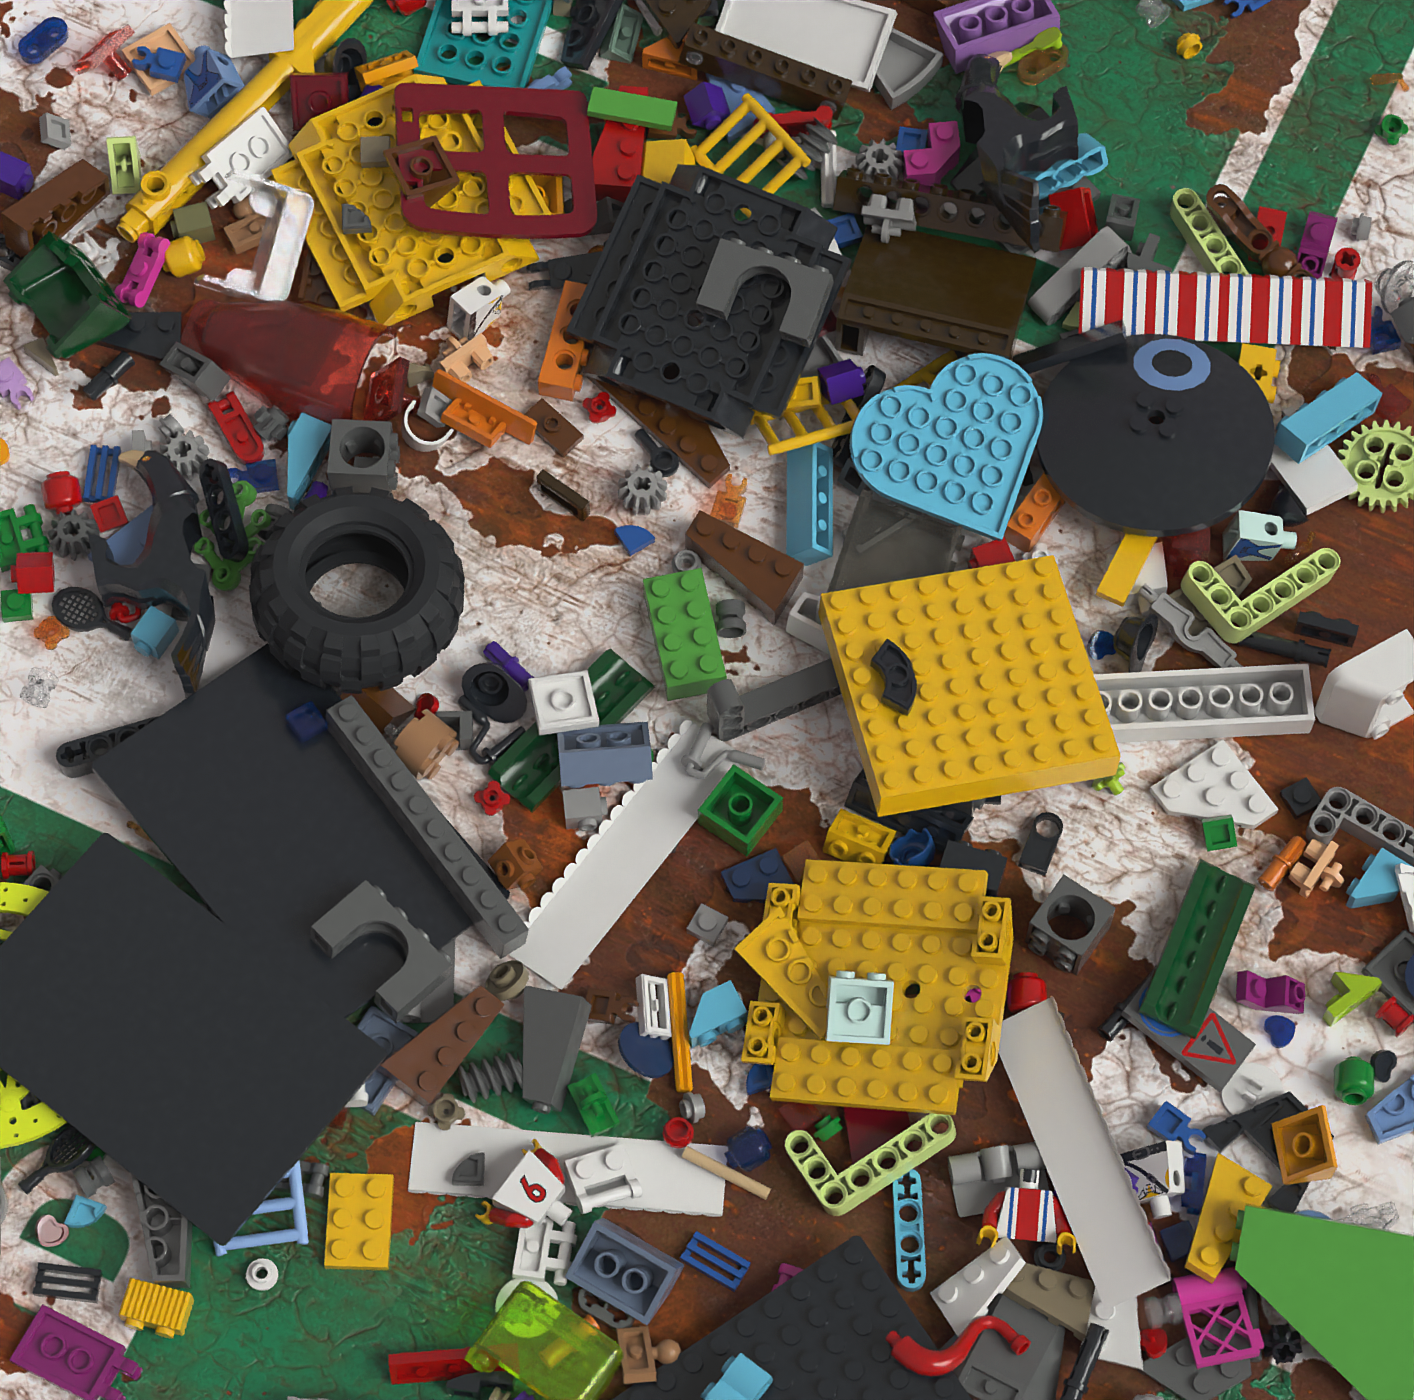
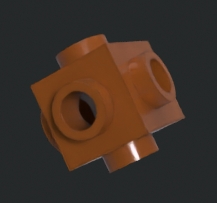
M525 839L505 842L487 860L497 875L499 882L506 890L515 888L523 890L530 887L536 881L535 876L543 869L535 852L529 847Z

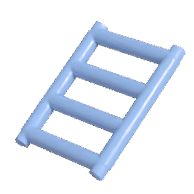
M300 1160L284 1177L289 1178L291 1197L264 1200L252 1214L292 1209L295 1228L235 1236L224 1246L217 1244L213 1240L216 1256H223L227 1254V1250L293 1241H297V1244L301 1245L309 1243Z

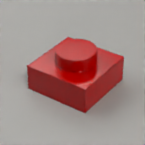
M118 495L90 505L101 534L129 523Z

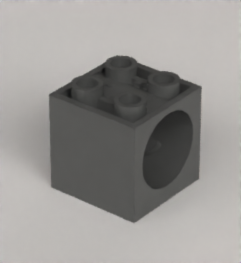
M332 419L327 468L331 495L334 488L353 486V492L370 493L371 487L388 490L390 493H392V490H397L398 473L396 472V463L400 461V446H398V433H393L392 423L386 421ZM360 453H375L382 457L376 464L366 468H357L348 464L351 458Z
M1063 874L1029 922L1025 943L1028 944V948L1039 956L1045 955L1053 960L1054 965L1059 970L1065 973L1071 972L1077 976L1109 930L1116 908ZM1060 915L1073 916L1084 923L1088 934L1081 939L1066 940L1057 936L1052 931L1048 922Z

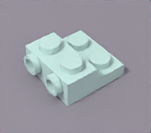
M836 970V976H829L826 1006L828 1008L826 1041L890 1045L894 982L886 980L885 973L868 972L867 978H855L854 971Z

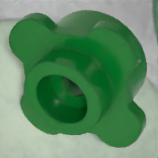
M1388 114L1384 117L1381 125L1375 127L1374 132L1377 136H1382L1386 139L1389 145H1397L1399 138L1402 135H1406L1409 128L1399 116Z

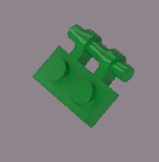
M34 504L24 506L25 515L18 518L14 508L0 512V568L2 572L11 570V565H16L17 553L49 552L50 543L48 537L44 536L41 527L43 520L41 514L37 513ZM30 529L32 539L24 541L21 530Z

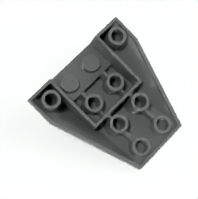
M997 1294L987 1306L989 1311L986 1315L996 1316L1004 1320L1019 1335H1025L1031 1341L1029 1348L1023 1354L1016 1355L1011 1350V1344L1000 1333L992 1329L983 1330L978 1335L966 1358L953 1370L954 1374L969 1396L975 1400H1056L1065 1327L1061 1324L1057 1327L1047 1321L1049 1317L1033 1308L1028 1310L1003 1294ZM955 1334L939 1351L951 1346L958 1336Z

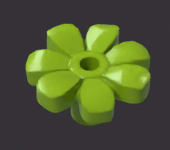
M1119 762L1116 775L1095 779L1091 785L1092 788L1100 791L1106 787L1111 790L1114 796L1119 795L1124 790L1118 781L1125 774L1124 769L1126 767L1124 764Z

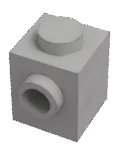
M599 787L562 790L566 829L594 830L602 823V815H608L606 797H600Z

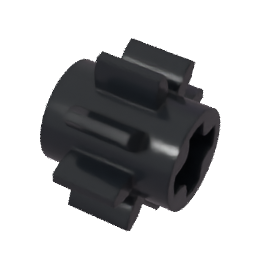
M1289 1323L1285 1325H1271L1268 1334H1262L1265 1357L1273 1355L1276 1364L1292 1363L1296 1353H1302L1300 1333L1297 1330L1292 1332Z

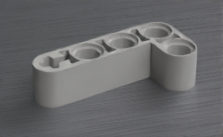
M1109 226L1104 227L1030 298L1028 306L1048 326L1052 325L1080 299L1081 268H1113L1117 271L1123 269L1126 266L1128 253H1132L1130 247Z
M1334 787L1328 790L1307 826L1305 833L1309 843L1312 839L1328 845L1340 828L1378 851L1384 848L1414 867V852H1412L1414 851V828L1345 788ZM1338 801L1342 804L1343 808L1335 809L1329 802ZM1356 817H1366L1370 824L1363 825L1357 821ZM1323 825L1327 828L1328 832L1320 833L1314 826ZM1383 832L1393 833L1396 839H1387L1384 837ZM1403 840L1406 841L1404 847L1400 846Z

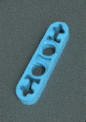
M912 1169L892 1183L896 1277L898 1285L908 1292H914L922 1288L926 1277L921 1178L918 1172ZM903 1176H909V1180L915 1182L910 1187V1198L898 1200V1197L904 1198V1186L898 1184V1182H902ZM905 1206L913 1207L917 1211L916 1219L911 1222L902 1220L899 1215L900 1209ZM906 1237H913L917 1240L919 1248L913 1253H907L901 1248V1241ZM919 1258L920 1262L914 1261L913 1267L914 1274L920 1275V1277H917L915 1283L912 1284L909 1283L908 1278H903L902 1275L907 1274L908 1261Z

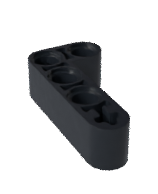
M160 716L62 744L56 752V759L62 773L69 778H78L94 773L92 763L102 756L94 755L97 749L107 748L108 751ZM84 753H87L88 759H85ZM74 757V762L69 763V759Z

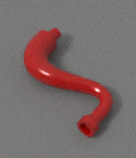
M991 1315L980 1316L972 1320L951 1346L940 1351L926 1349L910 1336L901 1338L895 1331H891L885 1338L893 1347L892 1357L907 1369L919 1375L930 1377L944 1375L957 1368L968 1355L978 1335L986 1329H992L1000 1333L1011 1344V1350L1016 1355L1023 1354L1031 1344V1341L1025 1335H1019L1004 1320Z

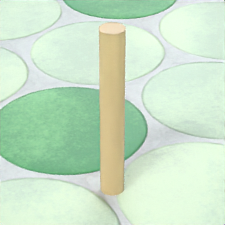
M688 1146L682 1154V1158L765 1200L771 1191V1188Z

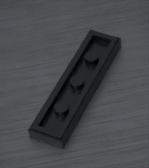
M1122 319L1014 355L1012 362L1019 365L1027 374H1031L1124 343L1126 341V327Z

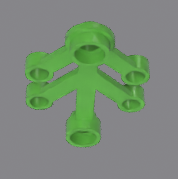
M244 480L233 484L242 521L245 507L251 505L257 496L255 487ZM205 509L199 516L200 523L214 534L211 520L207 522V519L210 517L208 509ZM255 510L250 518L251 523L245 527L249 550L243 561L234 562L224 558L222 561L214 551V543L206 537H202L194 544V550L205 557L214 569L212 582L219 590L229 591L235 589L241 581L240 571L253 561L256 550L253 551L256 544H258V547L264 545L262 540L253 537L261 529H266L271 523V516L264 510ZM264 516L263 520L258 523L259 518ZM207 543L206 548L202 550V546Z

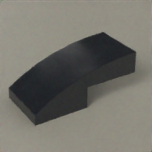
M507 1371L475 1372L447 1381L446 1388L449 1395L480 1399L482 1387L492 1389L499 1387L501 1390L514 1392L516 1377L515 1372Z

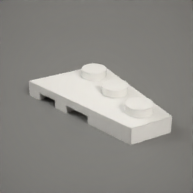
M1005 1236L993 1248L990 1247L930 1294L956 1335L959 1336L972 1320L987 1314L989 1311L987 1306L997 1294L1005 1291L1026 1262L1010 1239Z
M1095 1287L1087 1331L1090 1323L1101 1325L1110 1331L1098 1360L1143 1370L1137 1296L1105 1311Z

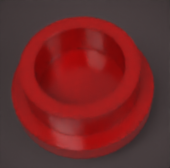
M672 1118L663 1127V1139L670 1147L684 1148L693 1140V1126L684 1118Z

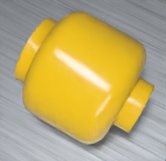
M183 236L170 241V245L165 252V261L162 267L166 272L170 271L177 278L199 271L202 267V262L205 261V254L200 242L197 239L193 240L189 236Z

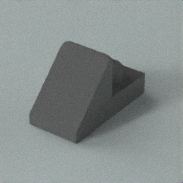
M1112 194L1105 227L1109 226L1122 240L1132 241L1140 199Z

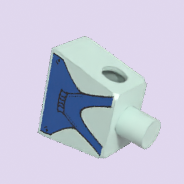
M1238 510L1222 533L1223 560H1228L1237 555L1240 561H1270L1281 548L1295 549L1297 534L1294 531H1283V519L1279 516Z

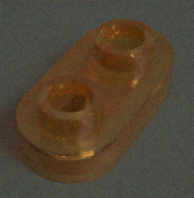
M1063 44L1057 50L1052 47L1045 50L1036 49L1020 60L1017 70L1018 78L1027 85L1041 83L1067 65L1069 57L1068 48ZM1055 57V58H1057L1058 60H1057V61H1052V60H1050L1049 58ZM1033 71V72H1035L1036 74L1031 75V74H1028L1027 72Z

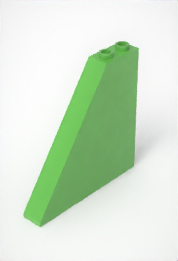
M1246 1204L1245 1211L1238 1210L1235 1229L1241 1230L1240 1242H1233L1230 1261L1236 1262L1235 1270L1367 1400H1413L1414 1234Z

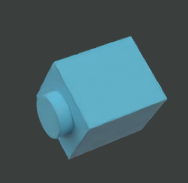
M150 606L130 634L134 648L146 657L152 655L160 659L178 634L179 629L174 618Z

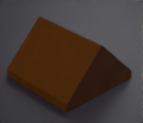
M436 135L383 150V156L407 200L424 195V202L430 208L460 183V179ZM421 148L434 151L443 169L433 171V163L429 158L424 156L414 157L410 162L409 171L415 178L423 179V186L416 188V186L407 184L398 167V155ZM419 162L424 163L429 167V171L420 173L414 169L413 165Z
M379 687L362 688V694L342 692L340 695L342 700L352 695L385 740L416 711V708L394 688L380 691Z

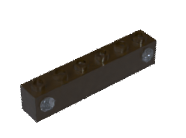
M694 22L691 24L678 63L809 111H816L817 108L823 105L828 106L833 111L832 119L836 121L839 119L852 84V80Z

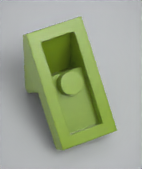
M1334 972L1330 981L1340 993L1325 1004L1327 1009L1322 1018L1329 1027L1333 1026L1377 993L1382 981L1377 977Z

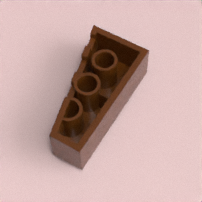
M699 510L685 533V548L695 552L707 568L722 577L730 588L737 590L754 609L760 610L766 616V619L775 625L803 579L804 563Z
M481 985L474 988L385 1059L376 1070L422 1106L430 1104L505 1004Z

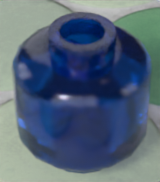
M748 1125L727 1139L728 1151L724 1155L733 1169L739 1166L744 1172H750L770 1159V1150L773 1146L761 1127L756 1129Z

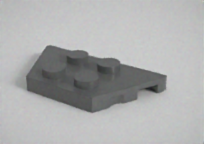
M1237 1308L1223 1317L1235 1324L1240 1317L1239 1309ZM1215 1321L1208 1333L1224 1342L1231 1329ZM1242 1322V1323L1240 1324V1327L1244 1329L1243 1322ZM1236 1332L1228 1343L1237 1350L1249 1348L1248 1339ZM1195 1333L1196 1339L1198 1340L1200 1336ZM1188 1337L1167 1348L1161 1357L1156 1359L1150 1358L1144 1361L1143 1370L1137 1369L1142 1375L1146 1374L1160 1383L1161 1387L1171 1394L1180 1396L1182 1400H1212L1249 1379L1252 1375L1250 1358L1197 1369ZM1204 1339L1199 1346L1201 1357L1216 1355L1220 1347Z

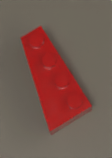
M620 85L618 89L621 92L649 97L648 87ZM606 120L592 156L596 201H600L607 196L625 203L637 174L641 175L643 146L646 140L647 127Z

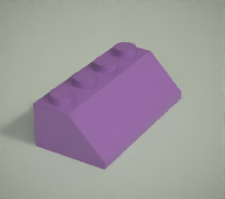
M968 0L934 12V19L945 55L956 74L965 71L968 62L975 54L988 55L996 51L1011 52L1033 42L1036 35L1050 27H1057L1060 30V15L1051 0Z

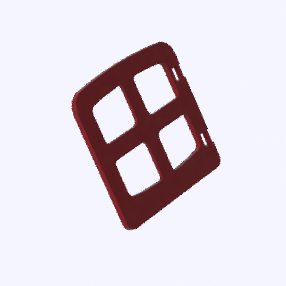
M400 83L395 87L393 97L397 146L420 140L419 118L422 115L480 114L482 118L484 145L482 151H445L455 172L480 173L484 175L487 186L488 213L453 212L429 208L424 202V195L407 200L400 188L401 215L408 226L420 232L502 239L577 238L591 233L597 221L596 193L589 116H587L588 104L587 98L582 92L576 90ZM402 112H412V122H404ZM503 115L543 118L562 122L566 127L568 155L510 153L506 149ZM422 148L398 155L397 159L399 170L406 183L416 186V188L423 186V179L415 178L409 171L410 162L414 157L424 156L429 158L433 163V171L443 169L435 152ZM419 162L413 165L414 169L420 173L429 171V167L424 163ZM521 174L568 177L571 184L573 211L568 214L556 215L512 214L510 208L509 176Z

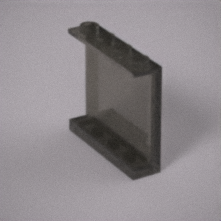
M862 489L826 593L954 572L957 562L952 561L954 551L960 552L965 535L960 533L963 526L958 525L957 528L873 500L871 499L873 493Z

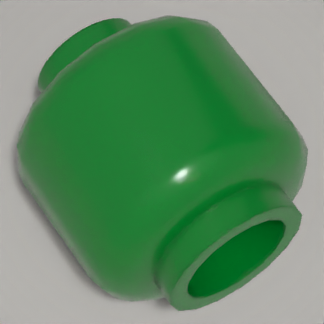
M1352 1056L1335 1066L1333 1070L1334 1093L1339 1099L1348 1105H1360L1372 1097L1375 1091L1374 1069L1370 1063L1359 1057Z

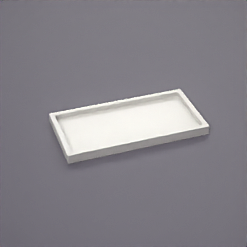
M726 0L715 31L852 80V88L870 93L897 12L896 10L862 0Z

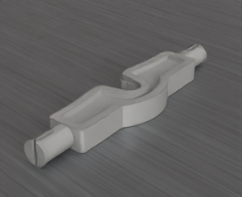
M1146 583L1137 592L1151 604L1149 611L1170 628L1174 639L1183 648L1194 653H1200L1216 668L1243 667L1234 659L1237 656L1236 652L1228 647L1211 628L1205 627L1197 636L1190 635L1188 629L1195 620L1194 614L1174 601L1165 592L1158 595Z

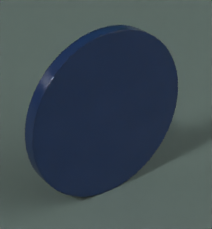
M639 1022L628 1024L620 1032L618 1037L620 1054L627 1065L635 1072L648 1078H660L671 1070L674 1057L668 1040H662L660 1036L651 1038L649 1034L640 1036Z

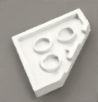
M1223 739L1150 787L1149 791L1167 815L1196 817L1201 821V819L1231 814L1234 824L1241 825V828L1252 830L1278 812L1276 805Z

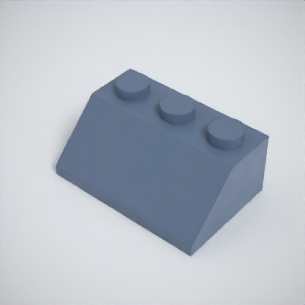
M648 721L599 725V727L557 733L561 786L581 788L588 784L611 786L616 782L640 784L646 780H653Z
M601 1218L594 1221L565 1278L648 1325L670 1294L685 1265L609 1220Z

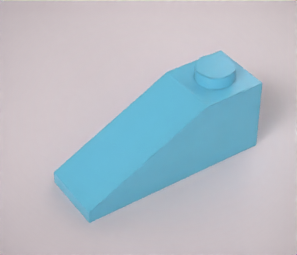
M303 412L297 421L293 420L287 431V497L290 509L293 510L303 498L330 447L332 425Z

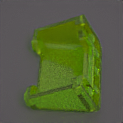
M521 1281L468 1350L465 1360L477 1371L486 1373L493 1372L499 1365L546 1400H598L610 1385L623 1360L624 1354L614 1340L537 1285L529 1281Z

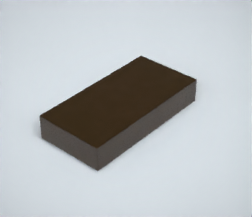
M544 469L536 476L538 491L581 521H585L590 515V502Z

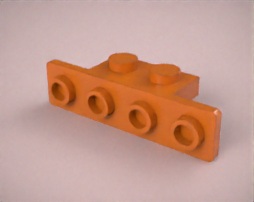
M441 369L434 373L432 387L452 400V403L442 413V423L488 448H491L505 432L528 445L533 442L537 427L535 420Z

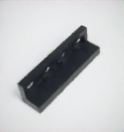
M864 768L853 781L844 804L845 807L905 835L909 829L922 833L923 828H926L932 836L935 848L942 852L945 851L948 840L954 842L956 840H963L974 817L948 805L878 817L868 781H866Z

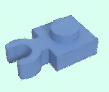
M562 67L552 77L548 74L542 79L534 80L528 88L564 90L573 84L570 80L572 74L566 67Z

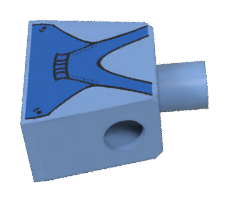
M203 45L194 50L196 60L185 70L184 81L189 111L212 119L244 87V84L229 56Z

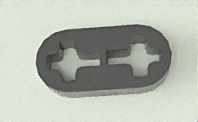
M584 1288L580 1290L578 1303L581 1311L586 1315L589 1314L593 1319L614 1331L621 1328H630L633 1325L634 1317L625 1313L628 1318L627 1321L620 1320L618 1323L614 1322V1315L608 1309L610 1308L616 1312L621 1310L598 1297V1301L605 1305L603 1308L597 1304L588 1307L585 1296H593L594 1294Z

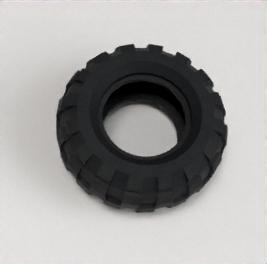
M353 486L334 488L332 495L319 498L317 494H314L300 501L295 506L294 512L291 515L285 513L265 534L266 540L264 545H260L255 552L250 568L249 596L252 619L258 635L264 642H268L270 653L283 666L292 672L299 671L303 680L323 689L328 684L341 687L343 693L362 694V688L379 687L380 691L397 687L406 676L412 675L415 678L437 660V653L440 654L442 649L445 650L450 645L458 630L459 618L464 608L465 577L462 560L455 554L454 542L440 523H437L435 519L429 520V514L421 506L408 498L403 502L394 499L393 494L388 490L371 487L370 493L353 492ZM354 563L369 564L384 569L392 574L404 589L402 596L388 609L372 616L360 618L346 617L330 612L313 598L310 591L318 579L328 571L342 565Z

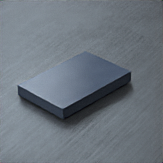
M372 1005L357 1026L358 1029L386 1050V1059L418 1034L417 1031L401 1022L395 1023L386 1013ZM375 1070L365 1082L368 1105L359 1108L375 1116L395 1084Z

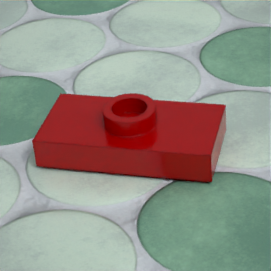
M1259 206L1257 213L1258 221L1270 232L1273 241L1277 240L1279 246H1281L1287 212ZM1261 239L1255 240L1252 243V246L1258 250H1262L1268 245L1266 241ZM1250 256L1248 257V260L1258 262L1257 260L1252 259Z

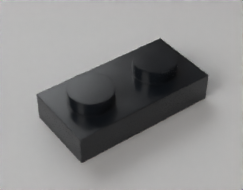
M1300 611L1294 634L1352 648L1359 625L1352 624L1349 620L1342 618H1326L1314 611Z

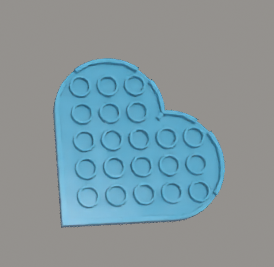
M988 353L967 355V357L951 362L944 367L936 376L929 389L914 385L893 387L872 397L861 409L852 426L850 453L853 464L865 484L880 496L989 539L1001 541L1042 427L1043 406L1041 397L1038 396L1031 377L1011 360Z

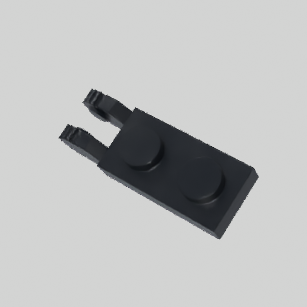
M602 251L550 259L548 262L527 265L528 273L549 271L550 280L529 282V290L563 289L565 280L588 284Z

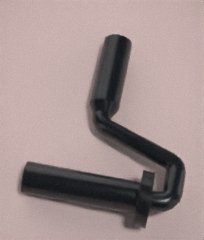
M465 694L458 699L460 706L465 711H472L473 719L478 724L483 725L473 745L469 748L470 757L480 765L488 763L492 766L526 732L522 726L518 727L491 749L483 748L481 750L483 757H481L476 752V749L489 731L490 722L487 715L470 701Z

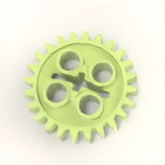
M1385 420L1383 427H1379L1377 422L1373 421L1372 429L1369 430L1363 424L1361 425V434L1352 431V441H1343L1345 450L1338 451V458L1341 459L1342 464L1358 484L1357 491L1349 494L1348 498L1351 500L1358 496L1359 507L1368 502L1369 511H1372L1375 505H1380L1381 513H1384L1386 506L1390 505L1392 510L1396 512L1398 503L1408 508V498L1414 501V435L1411 436V426L1402 431L1400 430L1399 421L1395 424L1394 428L1389 426L1388 420ZM1390 444H1394L1389 456V465L1386 466L1381 487L1376 489L1375 486L1380 477V468L1384 466L1388 447ZM1372 446H1378L1382 450L1377 453H1372L1368 450V448ZM1400 454H1407L1411 458L1405 461H1401L1397 459V456ZM1362 472H1370L1373 476L1368 479H1363L1359 476V474H1361ZM1390 480H1398L1402 484L1397 487H1392L1388 485L1387 482H1389Z

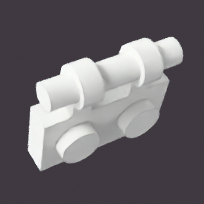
M452 0V17H463V22H452V33H463V36H472V33H488L489 36H497V33H509L508 21H497V16H508L509 0ZM472 17H488V22H472Z
M546 1217L539 1227L532 1225L527 1229L520 1228L512 1278L544 1282L545 1273L548 1270L555 1272L554 1284L565 1286L567 1282L565 1275L572 1264L570 1262L572 1247L576 1246L577 1236L574 1234L576 1223L566 1221L563 1224L562 1231L553 1230L554 1220ZM550 1243L560 1245L557 1259L548 1257Z

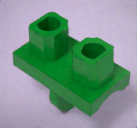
M596 1073L567 1086L591 1137L620 1125V1121Z

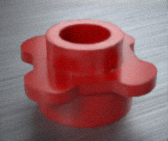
M600 392L598 396L592 399L586 398L583 401V408L588 410L589 420L592 423L605 422L610 417L616 415V407L611 405L609 401L610 395L606 392Z
M490 781L488 787L474 794L475 802L481 804L485 814L488 816H494L504 806L509 805L511 801L510 795L500 789V784L497 781ZM494 796L495 800L491 801L489 798Z

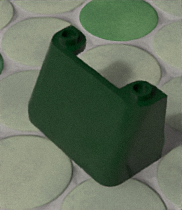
M50 231L3 280L10 290L8 295L19 305L25 303L30 306L49 332L45 339L48 344L46 349L57 359L60 357L68 359L124 328L132 320L131 314L91 259L78 247Z

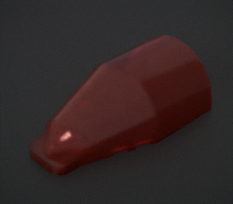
M204 299L200 300L193 307L183 331L181 342L184 346L211 359L231 380L243 387L252 396H255L268 408L276 405L289 418L298 420L303 412L332 425V419L353 420L355 394L366 360L382 335L395 338L397 332L387 325L309 300L220 303Z

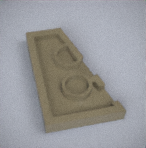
M1237 555L1213 568L1237 597L1252 580V577ZM1181 588L1168 595L1194 614L1195 620L1188 629L1190 635L1197 636L1205 627L1213 628L1183 593ZM1213 600L1216 604L1221 605L1218 601Z
M1026 1263L1001 1294L1028 1310L1032 1308L1049 1317L1047 1321L1057 1327L1061 1324L1074 1332V1337L1084 1341L1094 1293V1282Z

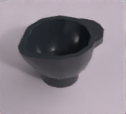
M1280 485L1278 487L1279 491L1271 502V508L1265 513L1281 517L1283 519V528L1285 526L1295 527L1309 521L1310 519L1288 490Z

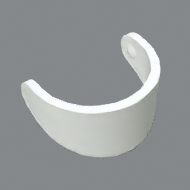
M413 400L402 418V437L411 448L417 451L429 452L436 450L447 441L454 429L451 428L442 439L433 442L417 438L408 426V413L416 404V401Z

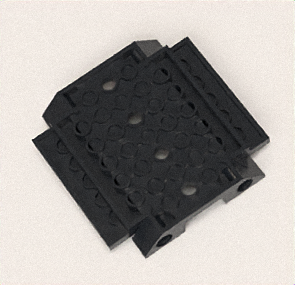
M678 164L670 183L663 181L658 183L637 174L566 330L567 334L596 345L583 373L636 396L638 392L678 407L687 411L690 418L744 439L753 419L754 410L781 420L852 263L850 258L828 250L836 234L837 227L805 206L700 165ZM741 208H747L751 211V216L746 221H738L735 218L736 212ZM720 238L726 240L736 238L745 242L747 247L753 249L764 247L774 252V256L783 259L785 256H791L800 260L802 265L811 268L813 265H818L829 270L834 284L810 348L781 338L779 329L791 300V288L778 276L759 274L746 280L736 294L727 320L699 311L696 301ZM691 314H702L704 316L703 322L696 327L690 326L687 321ZM677 366L680 369L678 377L672 380L666 379L664 371L667 367Z

